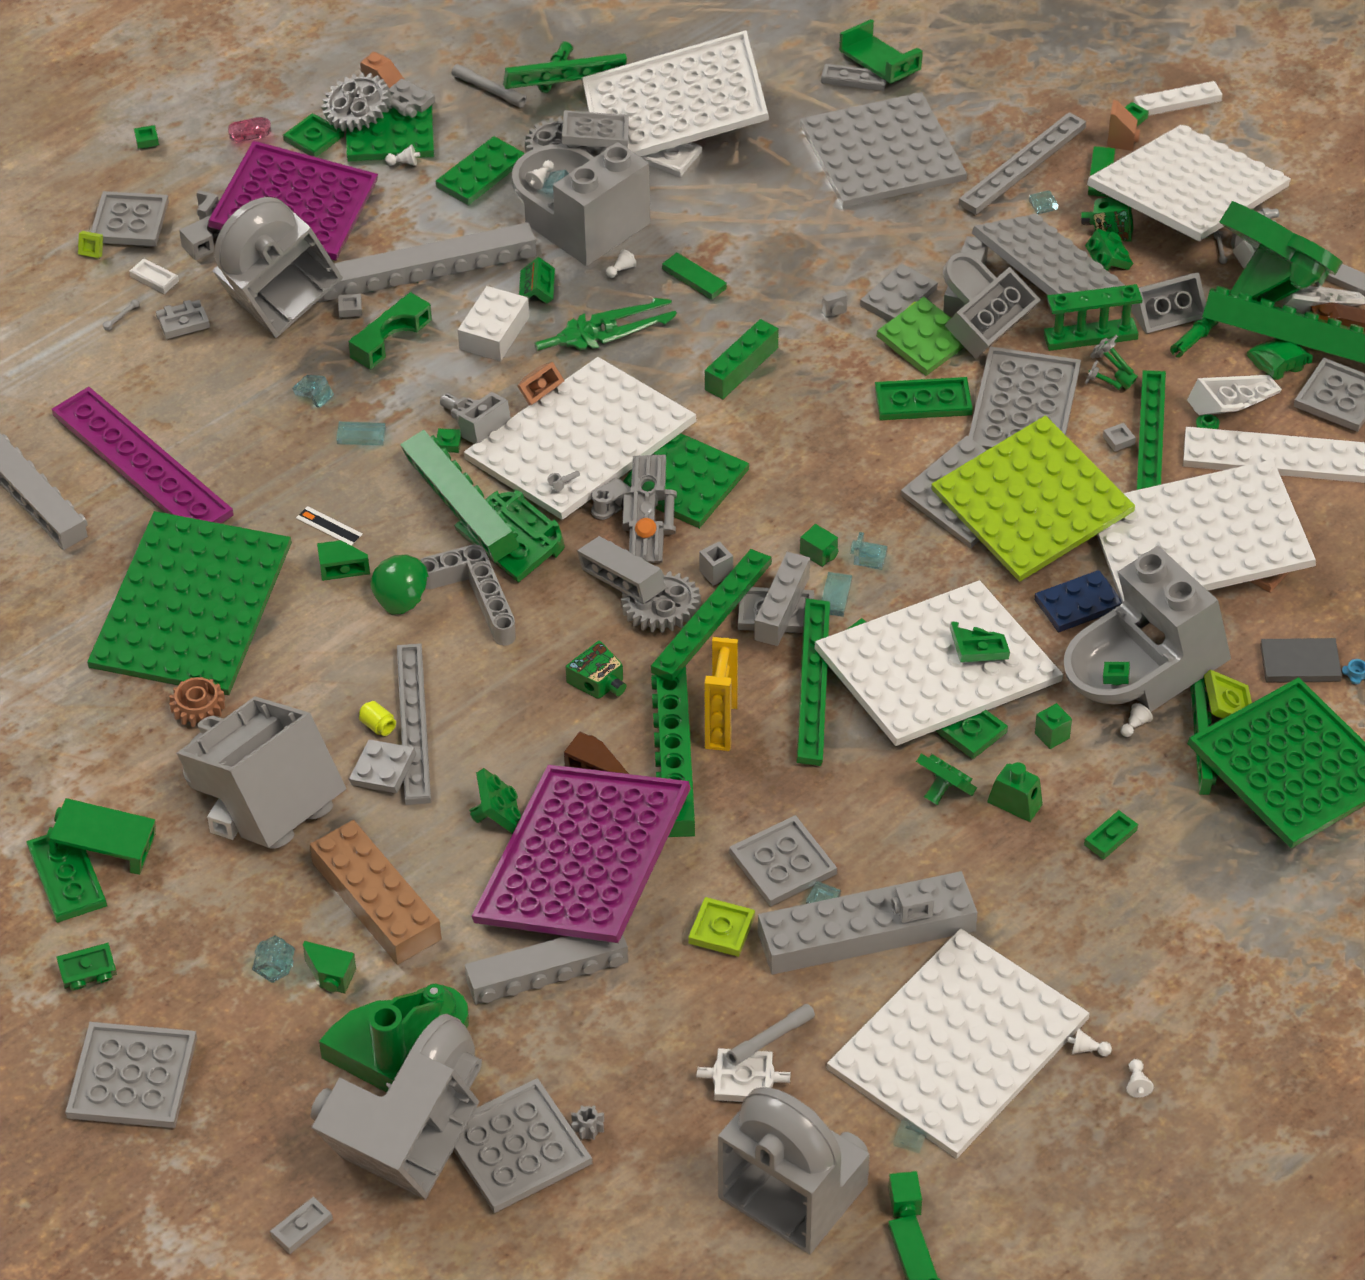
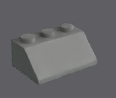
M1199 272L1138 287L1143 302L1132 304L1131 309L1145 333L1202 319L1206 300Z

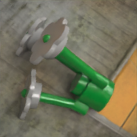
M1117 335L1111 339H1103L1099 345L1094 347L1090 355L1092 359L1106 356L1118 369L1114 375L1116 381L1098 373L1100 370L1097 367L1099 361L1096 360L1092 369L1088 371L1089 374L1085 381L1086 385L1090 379L1094 381L1097 377L1113 385L1118 390L1121 387L1128 390L1137 380L1138 375L1134 373V370L1127 365L1113 348L1116 345L1114 340L1117 339Z

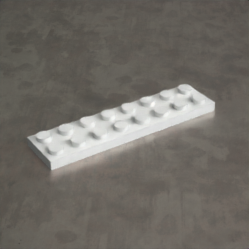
M1186 427L1183 467L1228 470L1273 459L1281 476L1365 483V442Z

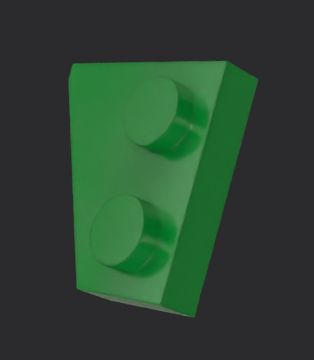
M951 622L950 631L960 662L1009 659L1010 650L1004 634L988 632L978 627H973V631L958 627L959 622Z

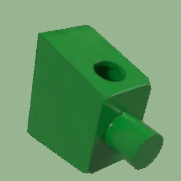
M1008 763L995 779L987 803L1031 822L1043 805L1040 778L1026 771V766L1023 763Z

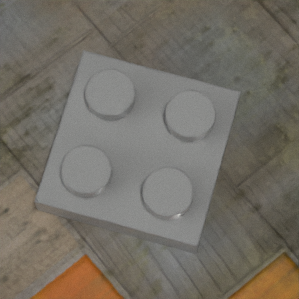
M368 740L349 781L353 786L397 793L417 753L414 747Z

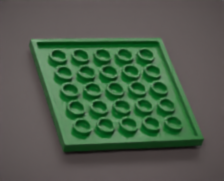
M1299 677L1189 737L1187 742L1194 752L1290 848L1297 846L1365 806V741Z

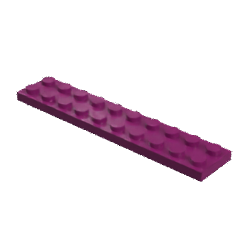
M88 386L52 408V414L57 420L165 513L220 524L234 515L233 509L91 387Z

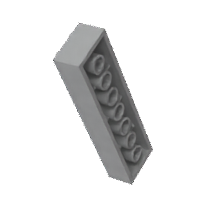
M960 871L758 914V935L771 974L773 975L951 937L960 928L967 933L976 931L977 910L963 873ZM901 886L905 898L915 894L931 892L934 899L933 917L902 923L899 914L894 913L891 904V898H895V888Z

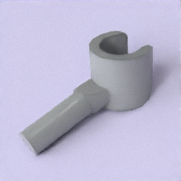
M575 471L562 477L559 473H552L548 476L547 480L554 490L561 491L564 488V483L579 477L580 472Z

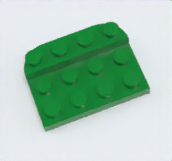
M515 490V492L499 494L496 491L487 497L493 503L496 509L495 512L500 511L507 521L506 524H512L518 533L516 540L519 548L494 562L519 583L551 555L557 558L561 551L564 550V539L555 519L551 521L524 498L522 492ZM460 521L454 525L456 531L470 543L480 545ZM486 552L488 558L493 561V559H492V558L488 555V553Z

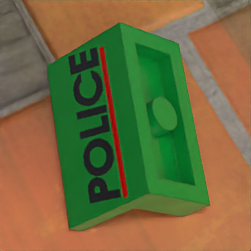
M537 257L520 270L519 295L528 297V299L535 295L548 304L553 300L555 268L540 257Z

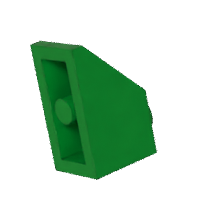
M342 540L317 543L322 581L370 574L368 554Z
M304 941L303 952L305 962L320 988H324L329 992L345 994L356 971L355 954Z

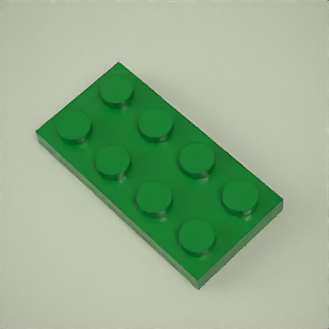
M493 136L436 180V187L469 206L509 175L517 160L525 153Z

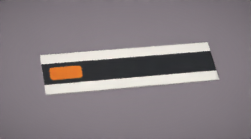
M308 506L296 517L351 546L362 535V533Z

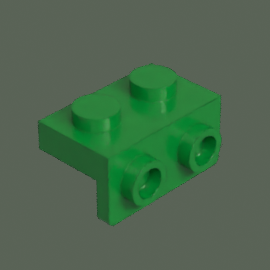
M1097 229L1085 245L1092 259L1102 264L1103 268L1107 271L1111 266L1129 270L1134 264L1128 250L1125 249L1121 242V237L1115 232Z
M109 942L56 956L65 989L70 988L72 991L86 987L88 982L97 981V983H104L112 980V976L117 975Z

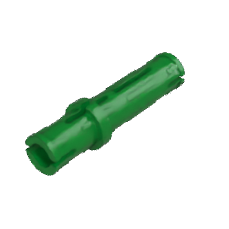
M562 42L557 52L552 55L551 62L568 60L567 58L573 51V46L569 42ZM553 83L537 85L541 92L548 93Z
M1204 317L1194 322L1192 328L1175 344L1171 345L1170 351L1174 356L1180 351L1176 357H1182L1198 340L1206 337L1210 330L1219 322Z

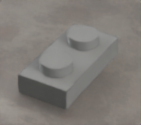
M312 1197L270 1231L271 1237L291 1254L333 1220L332 1213L316 1198Z

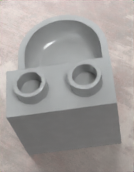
M618 142L606 148L605 151L596 157L577 147L561 144L545 145L522 155L513 167L512 184L515 192L524 202L525 223L529 222L533 230L585 266H588L650 224L649 163ZM544 161H552L554 169L546 173L543 188L535 189L530 186L525 178L526 173L543 167Z
M258 198L240 207L226 221L216 241L215 260L218 266L212 271L228 294L275 338L343 279L311 227L298 217L283 201L277 198Z
M1156 546L1118 571L1124 595L1123 603L1084 628L1071 640L1064 655V668L1070 684L1086 698L1103 704H1122L1137 699L1152 712L1202 679L1204 674L1210 669L1214 671L1231 659L1219 602L1160 546ZM1149 623L1165 634V640L1159 646L1141 630ZM1104 662H1130L1129 684L1118 686L1103 684Z
M256 696L224 719L216 716L202 719L198 723L200 733L187 746L177 752L183 765V775L188 785L194 790L220 798L225 804L241 838L270 849L281 847L290 842L295 835L293 829L306 819H316L327 814L333 808L332 800L347 789L311 714Z
M443 1014L437 1017L426 1027L415 1042L392 1085L387 1083L389 1090L386 1095L377 1096L339 1077L333 1090L325 1088L316 1097L311 1109V1118L315 1120L312 1128L341 1158L426 1200L480 1102L470 1090L482 1065V1060L475 1056V1046L470 1032L454 1016Z
M755 1088L744 1099L740 1111L718 1135V1198L798 1248L811 1254L868 1185L870 1153H868L864 1142L850 1132H842L838 1135L833 1132L811 1108L795 1097L774 1088Z

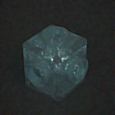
M276 935L261 941L255 949L256 956L252 971L271 983L289 974L293 966L295 947Z

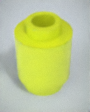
M376 701L365 703L360 708L359 720L377 735L387 736L394 730L396 720L393 714Z

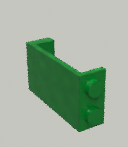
M872 19L840 32L839 51L889 83L922 69L923 51L915 48L902 54L873 36L874 20Z
M65 798L62 808L58 807L56 810L55 825L48 829L46 842H49L50 854L54 855L58 845L63 844L130 860V873L140 875L156 835V819Z

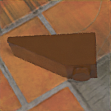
M1338 303L1311 306L1310 312L1318 314L1319 319L1328 321V318H1334L1342 321L1341 325L1350 327L1351 324L1364 327L1365 331L1364 309Z
M579 731L564 751L565 767L629 774L605 744L595 736Z

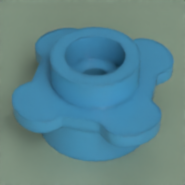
M1353 659L1349 662L1348 666H1343L1342 673L1350 678L1351 683L1360 684L1365 679V661Z

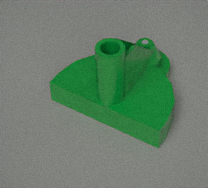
M1232 201L1219 221L1220 224L1256 248L1253 256L1230 291L1231 294L1238 295L1239 292L1252 295V299L1256 301L1267 299L1276 303L1311 285L1322 286L1328 275H1336L1343 264L1338 257L1318 244L1293 233L1277 222L1237 202Z
M430 984L416 992L397 996L392 1000L374 1001L349 1011L329 1028L319 1041L321 1058L387 1093L389 1090L387 1083L392 1085L412 1047L426 1027L437 1017L449 1014L458 1018L467 1028L469 1025L468 1004L464 996L457 990L439 984Z

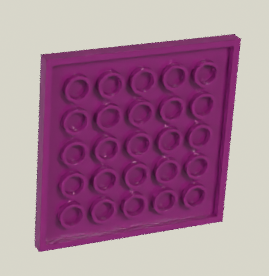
M252 141L210 216L208 227L221 230L231 215L248 202L263 197L277 198L283 201L298 217L311 227L331 260L336 261L377 182L378 174Z

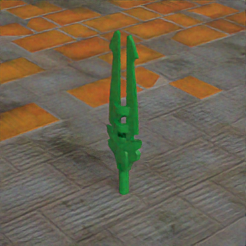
M653 298V301L649 304L591 315V320L587 322L585 314H582L578 317V321L574 318L569 320L567 327L557 336L535 342V348L537 351L557 345L571 346L578 350H586L587 346L592 349L599 348L596 340L604 344L658 322L666 325L677 315V311H671L619 327L616 320L670 305L672 300ZM602 324L605 326V331L602 330Z

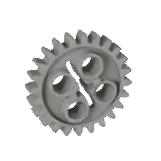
M361 73L359 77L353 74L351 79L345 76L344 82L337 81L338 86H331L332 92H326L327 98L322 100L324 103L322 105L323 113L329 124H333L335 129L340 127L342 131L348 127L350 132H352L354 127H357L360 131L363 125L369 128L370 122L376 124L377 117L383 118L382 112H388L387 106L391 105L390 99H392V96L384 79L380 80L378 75L373 78L372 73L365 77L364 73Z
M558 117L557 121L550 118L548 123L542 120L541 126L535 124V129H529V134H526V153L545 145H566L562 144L563 121L561 117ZM579 145L577 147L589 154L595 153V149L588 146Z
M669 571L663 578L666 589L644 604L622 592L621 604L623 615L627 616L628 622L633 621L634 627L641 624V630L650 627L651 632H654L656 628H660V631L664 632L665 628L668 627L671 631H674L675 625L683 628V621L688 623L700 608L701 595L699 594V587H695L694 581L689 582L688 576L681 579V573L672 576L671 571Z

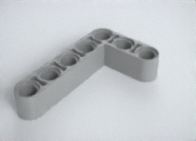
M469 545L420 559L427 567L429 575L425 589H434L468 579L495 642L506 646L515 641L514 616L482 546Z

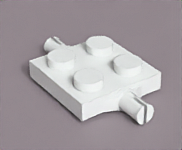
M718 1048V1056L714 1068L697 1066V1078L713 1079L715 1085L714 1100L743 1102L747 1095L755 1088H772L773 1082L790 1084V1072L774 1071L772 1065L773 1052L757 1051L753 1056L733 1066L726 1057V1053L731 1049Z

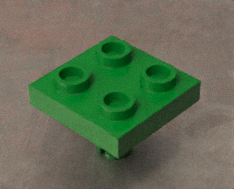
M922 753L918 757L916 762L935 773L934 776L936 777L928 792L924 795L926 799L939 805L949 785L951 787L954 785L971 796L974 795L977 787L971 784L973 778L932 753L930 757Z
M483 768L476 772L481 803L469 810L471 812L470 815L476 823H480L489 817L513 834L521 819V813L517 805V792L512 786H508L501 781L496 774H492Z

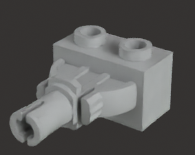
M490 392L480 400L466 397L458 399L450 393H445L440 398V405L451 410L452 418L457 420L461 436L474 444L482 442L490 436L491 432L498 430L511 419L508 400L493 392Z

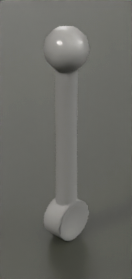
M1217 230L1214 232V238L1217 239L1219 263L1225 264L1228 259L1224 255L1221 240L1223 232Z
M136 299L132 300L131 304L112 320L105 321L103 323L104 330H111L112 325L131 309L139 307V301Z

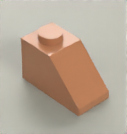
M375 51L360 62L361 73H364L365 77L369 73H372L373 78L378 75L380 80L384 79L389 88L400 79H404L389 58Z
M1113 100L1107 147L1133 151L1134 142L1139 143L1140 129H1137V119L1119 101Z
M552 361L537 367L523 377L517 387L529 406H531L563 383L564 379Z

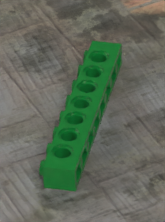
M685 666L673 681L657 675H651L652 690L657 689V694H652L653 709H658V713H653L654 728H659V732H654L655 748L660 747V752H655V766L661 767V772H656V777L689 781L691 787L668 838L695 837L687 674Z

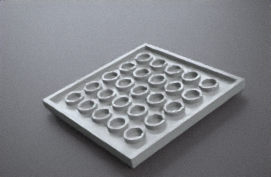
M922 92L800 118V126L843 208L967 180V172Z

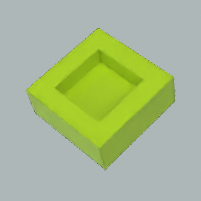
M81 231L78 239V254L100 258L103 249V234Z

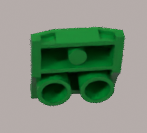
M1277 338L1259 344L1247 351V357L1259 370L1265 371L1266 375H1270L1274 380L1283 378L1285 371H1302L1304 365L1312 363L1313 356L1307 353L1300 345Z

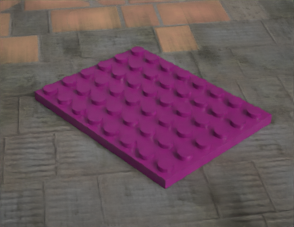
M547 765L472 914L473 922L619 943L691 789L689 781Z

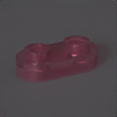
M265 117L236 121L228 126L229 138L235 142L264 138L271 133V123Z

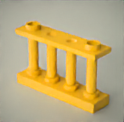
M713 637L712 676H706L705 749L730 751L731 709H737L738 639Z

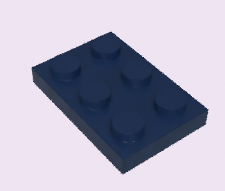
M1100 570L1037 592L1034 599L1058 633L1100 618L1122 604L1120 597Z

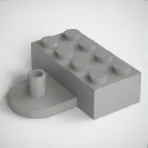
M968 253L954 254L943 267V276L946 284L965 304L944 326L975 359L1041 301L1010 267L996 278L978 258Z

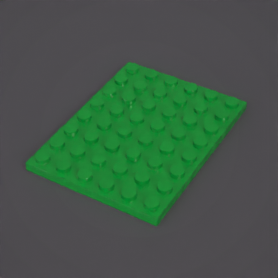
M154 511L87 661L88 667L178 686L180 682L187 679L203 677L208 680L212 679L215 685H220L224 695H230L292 544L291 537Z

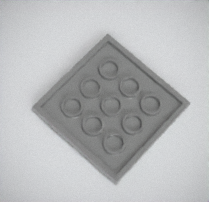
M965 436L901 490V496L969 548H972L980 540L931 489L933 482L987 451L969 436Z
M89 1022L65 1112L67 1118L175 1128L197 1041L196 1031Z
M538 1078L477 1107L453 1149L494 1213L592 1164V1157Z

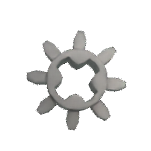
M582 1105L577 1113H572L573 1123L571 1128L574 1132L579 1133L581 1140L584 1138L595 1140L598 1132H604V1113H597L594 1105L592 1107H584Z

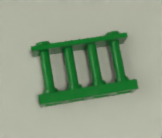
M1137 284L1047 295L1051 312L1055 314L1054 328L1044 329L1043 335L1049 351L1099 345L1103 339H1111L1115 335L1118 336L1114 340L1115 343L1138 340L1139 332L1134 319L1130 318L1132 304L1143 302ZM1122 306L1121 319L1108 321L1109 308ZM1100 308L1099 322L1086 323L1087 310ZM1078 311L1077 324L1063 326L1065 313Z

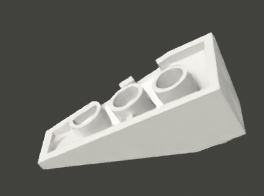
M1311 285L1274 303V306L1283 308V305L1297 308L1296 312L1305 314L1306 311L1310 312L1311 306L1327 303H1338L1351 307L1364 305L1365 297L1359 292Z
M1270 375L1198 378L1187 401L1199 415L1220 414L1242 410L1279 394L1282 389Z

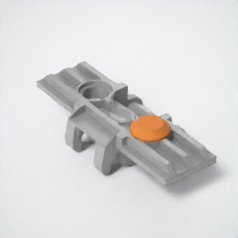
M666 455L633 456L631 491L624 493L622 528L624 531H629L630 527L629 552L649 563H663L664 535L676 533V527L674 526V499L677 498V492L670 489L665 490ZM651 481L655 484L653 490L648 492L642 490V485L645 482ZM659 500H665L664 523L663 521L655 520V506L658 505Z

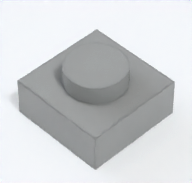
M844 290L823 295L822 313L825 318L847 312V295Z
M361 294L338 295L339 317L362 316Z
M1124 423L1103 430V438L1114 452L1135 444L1136 437Z

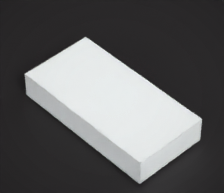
M146 259L141 260L129 271L130 277L163 294L179 282L178 275Z

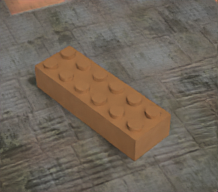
M354 820L310 844L313 865L397 965L442 940L440 920Z

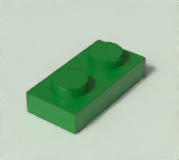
M1118 810L1085 838L1084 846L1104 860L1138 831V823Z

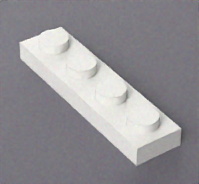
M1215 81L1136 96L1134 97V103L1148 110L1149 115L1219 102L1222 101L1223 94Z

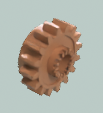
M203 677L187 679L180 682L178 687H174V694L170 695L171 713H174L175 720L181 719L183 725L189 721L191 722V727H194L197 722L206 717H221V710L225 709L224 691H221L220 685H215L212 679L208 680Z

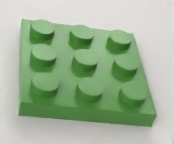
M922 297L878 329L876 335L925 376L965 348L944 326L951 317L925 297Z

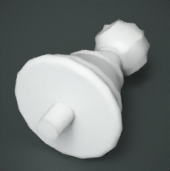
M410 145L407 149L397 154V156L393 154L387 155L385 161L387 165L391 166L396 164V162L416 166L417 157L420 156V152L415 153L414 146Z
M544 161L543 167L526 173L525 178L530 186L535 189L543 188L546 173L554 169L552 161Z
M622 249L614 267L609 266L606 269L607 276L613 278L617 275V271L635 268L636 260L634 254Z
M1140 703L1132 705L1129 724H1124L1120 730L1123 736H1131L1134 733L1133 728L1152 721V713Z
M1078 1028L1076 1038H1068V1042L1074 1044L1073 1055L1075 1053L1098 1050L1100 1055L1108 1056L1112 1051L1110 1043L1101 1042L1099 1044L1082 1032L1080 1028Z
M1133 1059L1129 1063V1069L1133 1074L1126 1088L1128 1094L1133 1097H1145L1153 1091L1154 1086L1144 1073L1141 1072L1144 1064L1138 1059Z

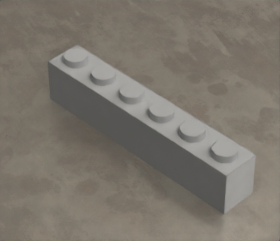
M623 935L619 943L566 936L465 964L466 981L475 1005L489 1003L498 998L509 995L514 996L523 991L542 988L552 983L568 981L577 976L593 974L602 969L618 967L628 963V946Z

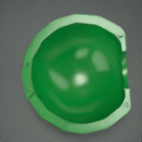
M408 554L391 556L383 560L375 568L370 581L372 593L389 614H404L413 609L422 600L421 596L426 588L427 577H429L427 567L420 559Z

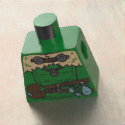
M1112 197L1095 200L1093 212H1082V225H1094L1095 231L1097 229L1107 232L1112 231L1121 237V241H1132L1134 230L1132 207Z
M600 640L565 666L566 682L596 699L602 698L609 691L616 696H621L627 688V685L622 681V663Z

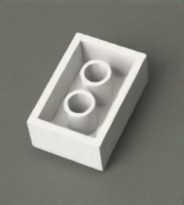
M486 286L458 329L459 350L501 362L529 319L528 297Z

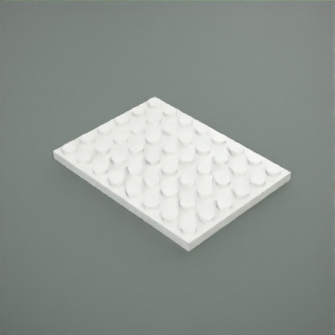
M747 30L582 77L589 112L629 115L628 149L639 157L769 120ZM601 147L597 149L598 155L605 151V149L608 147Z
M1179 125L1090 176L1087 185L1197 241H1201L1224 227L1219 221L1232 201L1253 209L1287 188L1291 178L1285 176L1281 171L1266 167L1260 161L1248 158L1244 153L1228 148L1223 143L1211 140L1207 135L1193 131L1188 126Z
M597 357L533 405L527 406L513 416L501 428L491 432L490 436L482 442L475 443L464 451V457L467 461L510 488L522 492L526 498L563 520L592 499V493L595 489L607 484L614 478H620L632 469L633 456L653 454L697 421L696 414ZM575 471L580 472L579 477L564 483V488L561 491L554 490L547 480L548 476L552 473H559L562 477Z
M1273 459L1124 493L1135 504V511L1097 534L1122 603L1124 595L1118 571L1156 546H1160L1207 590L1316 566L1314 554Z
M980 580L815 641L814 647L895 746L977 715L984 710L992 709L1061 682L1063 678V673ZM951 622H959L958 627L973 631V627H978L988 632L1004 634L1010 650L1009 659L960 662L950 631Z
M960 928L827 1063V1070L957 1159L1066 1044L1068 1038L1072 1037L1078 1031V1028L1082 1027L1089 1019V1012Z

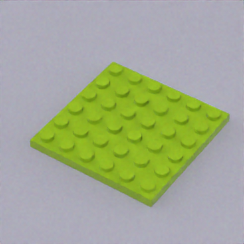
M1046 415L931 484L932 491L1019 582L1135 511V504Z

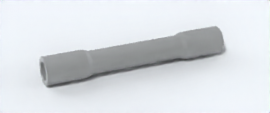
M454 65L452 69L453 76L502 97L505 101L520 108L526 104L527 97L512 89H505L503 86L474 73L462 65Z
M809 1004L799 1007L778 1023L729 1050L726 1053L727 1060L733 1066L745 1061L769 1043L813 1019L815 1016L813 1008Z

